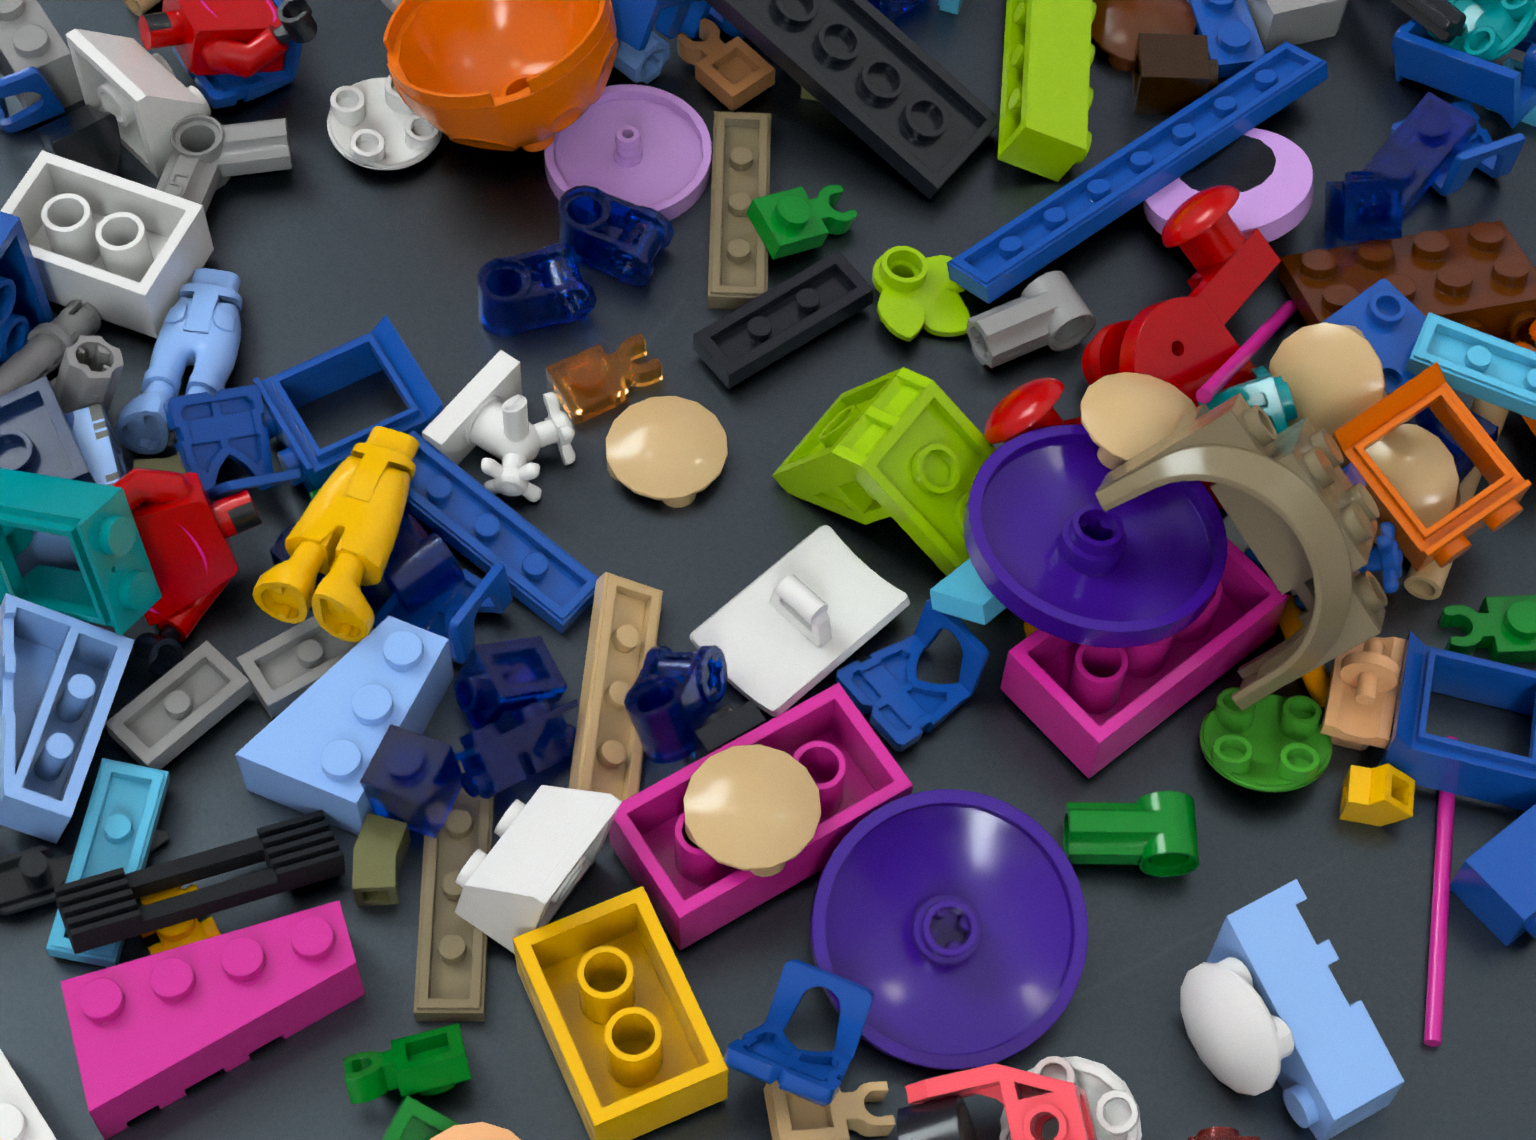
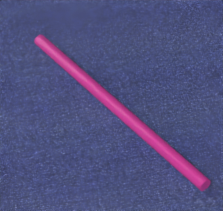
M1292 300L1285 301L1196 392L1198 402L1202 404L1210 402L1296 312L1297 307Z
M1445 736V738L1458 740V738L1453 736ZM1440 790L1438 794L1424 1044L1432 1047L1440 1046L1442 1042L1455 794Z

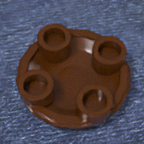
M1092 0L1096 3L1097 8L1091 25V38L1103 51L1108 53L1109 63L1118 70L1131 71L1139 33L1194 35L1196 20L1191 6L1186 0Z

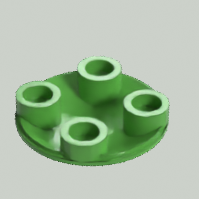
M1231 687L1218 694L1216 705L1203 719L1199 736L1200 746L1206 760L1220 775L1248 789L1262 792H1286L1312 783L1326 770L1331 759L1332 741L1329 735L1320 733L1322 709L1315 700L1302 695L1287 698L1269 694L1242 711L1231 698L1232 694L1239 691V687Z

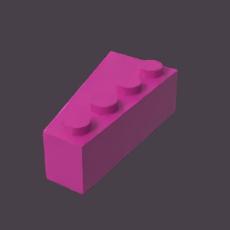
M339 900L60 981L88 1111L104 1140H108L129 1128L126 1124L127 1122L158 1105L161 1110L186 1096L185 1089L217 1071L224 1069L225 1072H228L250 1060L249 1054L279 1036L286 1039L365 995Z

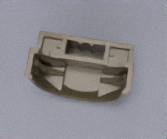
M1238 393L1212 410H1209L1206 404L1203 403L1183 415L1173 434L1108 472L1095 495L1106 512L1166 484L1181 481L1212 482L1210 489L1280 593L1283 595L1290 591L1292 596L1298 595L1306 607V610L1299 613L1298 616L1303 625L1287 640L1238 668L1237 672L1243 680L1239 691L1232 694L1231 698L1243 711L1274 691L1380 634L1386 613L1384 607L1388 605L1384 590L1375 576L1368 570L1360 573L1358 570L1368 563L1378 526L1375 519L1380 517L1378 507L1369 491L1361 483L1353 486L1339 466L1344 462V459L1333 437L1325 429L1317 432L1307 417L1277 434L1264 410L1258 405L1250 408L1241 393Z

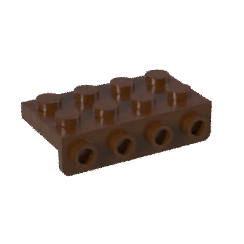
M1502 221L1478 222L1470 226L1440 231H1423L1415 235L1385 240H1367L1360 244L1336 248L1312 249L1305 253L1280 256L1279 258L1281 262L1279 263L1277 276L1307 326L1323 322L1380 279H1386L1426 317L1428 312L1513 344L1519 340L1521 342L1526 341L1527 344L1532 346L1536 343L1531 339L1530 330H1528L1530 325L1536 320V268Z

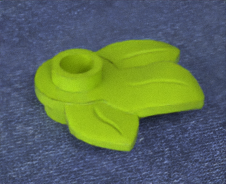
M895 246L888 249L876 260L872 271V282L881 294L877 304V312L882 323L893 335L902 340L911 341L920 333L922 328L930 334L941 337H955L967 333V321L970 318V314L959 295L960 292L966 289L949 279L947 262L952 260V257L937 255L925 258L920 251L912 247Z

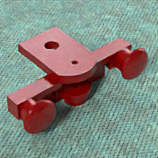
M1218 185L1204 189L1188 198L1171 214L1162 231V242L1165 247L1169 248L1179 246L1197 270L1187 281L1193 291L1188 297H1178L1152 304L1139 312L1133 320H1124L1103 327L1095 335L1094 339L1087 344L1082 356L1083 374L1089 385L1106 375L1123 372L1146 374L1174 385L1193 401L1196 408L1199 406L1196 392L1240 348L1224 325L1281 262L1258 228L1242 232L1228 212L1235 205L1240 195L1237 188L1229 185ZM1249 360L1222 389L1254 380L1251 369L1255 368V366ZM1045 377L1022 384L1007 394L990 413L984 427V436L989 444L1001 442L1005 444L1009 440L1035 429L1057 425L1083 424L1081 423V416L1064 421L1061 419L1053 405L1060 398L1064 390V384L1058 379ZM1200 481L1210 493L1218 509L1223 508L1210 489L1212 482Z

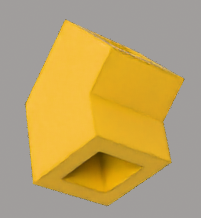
M1388 763L1374 768L1351 765L1342 783L1339 819L1381 827L1413 817L1415 780Z

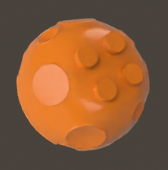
M402 0L392 14L383 38V43L387 49V66L395 89L404 103L416 115L446 134L455 143L500 151H515L519 147H523L524 150L529 152H538L549 147L555 139V134L563 131L578 120L592 104L599 100L611 74L619 45L616 38L617 26L611 0Z

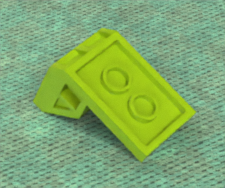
M902 367L842 393L778 467L772 477L788 494L867 525L892 517L938 568L948 576L970 558L964 539L963 521L965 507L979 469L997 449L986 441L985 436L934 380Z

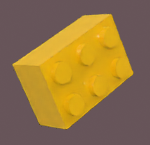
M643 886L512 938L517 972L590 1140H632L728 1099L729 1069L723 1060L720 1049Z

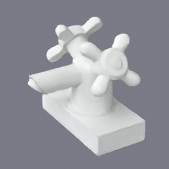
M502 350L486 364L422 431V437L457 465L476 445L502 461L501 464L492 458L482 459L481 470L484 474L494 477L493 480L486 481L484 487L494 495L501 493L506 496H519L522 494L531 502H537L541 498V488L529 482V480L538 477L540 473V465L530 463L536 458L540 448L557 443L565 466L572 464L576 458L571 446L575 431L567 414L560 410L558 396L553 392L543 394L548 417L544 418L542 422L531 424L528 421L527 399L522 395L520 361Z

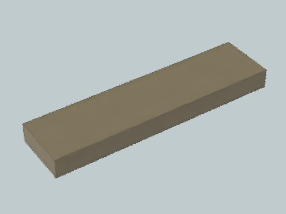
M714 111L708 309L736 310L768 291V250L746 212L753 199L767 196L770 193L771 113Z
M429 762L413 1010L415 1022H485L489 936L454 913L463 889L455 881L466 862L477 849H481L488 854L493 848L497 779L495 762Z

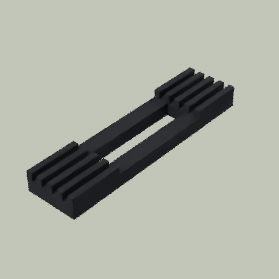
M320 810L257 828L258 836L127 874H125L123 867L56 886L54 887L57 907L75 954L343 875L345 874L344 854L342 850H339V844L334 839V833L330 830L323 811ZM265 861L268 867L266 870L138 907L136 902L137 898Z

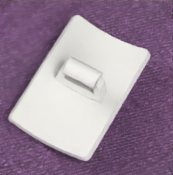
M824 525L812 532L691 632L690 640L716 671L748 700H752L757 707L772 717H777L788 710L910 605V600L905 592L884 580L859 559L830 526Z

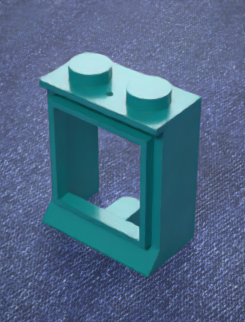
M0 468V605L5 593L81 621L114 627L116 634L121 636L137 622L162 595L123 488ZM33 531L66 536L81 572L38 564L22 578L14 558L30 545L33 539Z

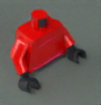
M163 0L162 12L141 15L138 21L140 38L146 50L174 46L187 70L195 75L229 74L248 78L259 72L282 71L284 54L289 48L287 42L292 39L296 43H307L315 38L317 33V24L311 16L312 10L306 0H285L278 9L272 0Z
M135 468L111 486L121 487L124 490L162 595L144 614L149 626L158 623L160 632L158 634L148 632L137 637L133 644L134 652L137 657L149 660L159 650L157 658L150 664L148 669L151 673L163 676L183 660V649L179 642H185L201 618L230 582V579L239 571L238 562L229 538L263 523L247 488L212 503L197 473L188 472L180 474L179 472Z

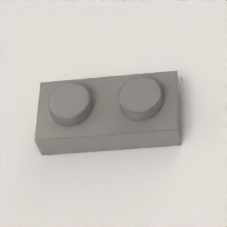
M313 616L236 659L241 673L250 680L252 690L272 719L283 712L359 642L343 641L332 636L319 625Z
M206 640L106 721L105 726L109 736L140 766L161 770L253 694L250 680Z

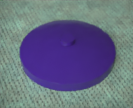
M1057 425L1035 429L1021 434L999 447L987 458L974 479L965 507L963 527L966 548L977 574L989 591L1012 613L1030 625L1055 637L1078 644L1105 648H1128L1161 641L1182 631L1202 614L1210 603L1225 569L1227 537L1218 507L1200 481H1181L1166 484L1105 512L1095 493L1107 473L1112 470L1099 461L1097 457L1099 446L1092 441L1083 425Z
M938 789L903 796L883 805L862 819L840 841L827 860L815 888L810 913V945L815 967L868 987L874 992L873 1003L861 1035L865 1042L887 1056L907 1064L937 1070H961L989 1065L1017 1054L1044 1035L1058 1020L1073 997L1083 972L1088 946V917L1083 892L1073 866L1054 838L1039 823L1011 804L992 796L958 789ZM822 987L833 1008L840 1015L838 998L832 991Z

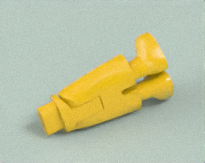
M375 426L365 443L354 445L351 456L349 455L341 462L326 480L285 539V548L290 558L260 575L254 586L252 596L255 603L264 612L282 622L297 624L304 622L312 606L315 619L332 636L354 643L360 642L366 636H369L375 617L372 608L361 592L360 585H376L382 579L397 539L407 502L410 482L416 472V465L413 459L420 446L416 438L386 427ZM318 573L325 574L326 576L315 590Z

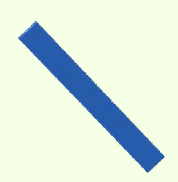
M1287 41L947 262L949 279L984 302L991 303L1328 79V62Z

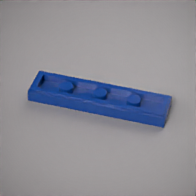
M414 430L410 432L409 435L416 438L420 446L413 459L416 465V472L410 482L405 509L484 573L487 574L497 562L505 565L511 594L560 634H563L593 603L596 580L599 577Z

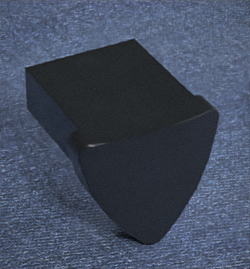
M87 104L36 129L45 149L50 153L113 175L117 174L121 155V139L116 116L112 113H104Z

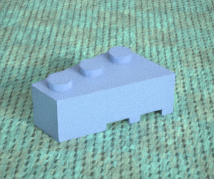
M5 593L0 605V825L57 844L74 812L135 640L123 635H117L112 631Z
M388 616L369 633L368 637L366 636L235 754L246 790L304 814L322 810L325 820L329 824L359 835L367 813L378 815L454 678L449 639Z
M1295 879L1227 915L1207 959V963L1216 964L1228 957H1235L1242 961L1251 974L1253 988L1263 999L1270 1014L1281 1018L1288 1025L1294 1039V1050L1291 1055L1281 1059V1069L1276 1079L1284 1090L1282 1094L1284 1104L1293 1120L1300 1127H1309L1317 1140H1329L1389 1106L1405 1081L1362 1000L1349 1004L1328 966L1339 960V957L1329 939L1316 944L1296 906L1298 903L1306 900L1307 897L1298 880Z

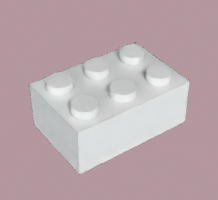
M43 150L1 209L2 212L20 217L48 301L66 307L73 300H81V307L77 311L88 302L97 310L102 320L156 339L167 313L179 300L180 288L184 284L191 283L194 271L198 268H203L214 250L203 205Z

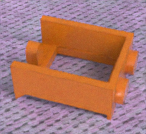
M1438 362L1334 431L1332 435L1344 459V462L1339 466L1342 469L1352 462L1367 482L1365 488L1369 491L1378 507L1380 517L1377 518V521L1380 525L1381 522H1392L1395 525V540L1398 541L1402 553L1417 572L1434 560L1440 568L1453 562L1472 546L1467 537L1483 526L1487 525L1491 532H1495L1512 521L1524 510L1519 502L1532 485L1529 479L1524 480L1448 385ZM1429 407L1490 486L1426 529L1365 450Z

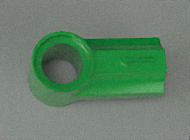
M1157 791L1138 798L1135 803L1066 802L1064 809L1063 851L1071 864L1139 865L1142 872L1156 877H1177L1189 874L1200 865L1194 799L1182 792Z

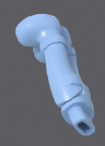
M198 268L193 273L191 283L184 284L180 288L179 300L167 313L154 345L149 369L145 372L141 390L143 393L133 398L119 412L115 435L126 448L144 455L158 454L166 448L171 431L169 430L164 404L171 397L178 396L181 380L187 366H194V369L189 378L185 395L207 392L213 396L219 390L225 389L224 386L234 368L241 341L240 312L243 298L238 293L241 279L237 274L223 270Z

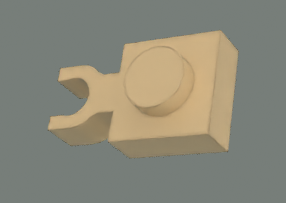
M777 1080L770 1085L766 1083L763 1089L772 1140H850L849 1130L856 1131L865 1137L889 1136L896 1125L894 1115L874 1116L866 1110L864 1105L866 1102L883 1101L889 1091L887 1081L864 1083L854 1092L841 1093L840 1088L834 1100L826 1106H820L781 1090Z

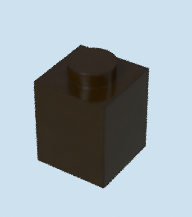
M1139 33L1131 69L1134 114L1174 115L1217 87L1218 61L1217 59H1209L1207 35Z

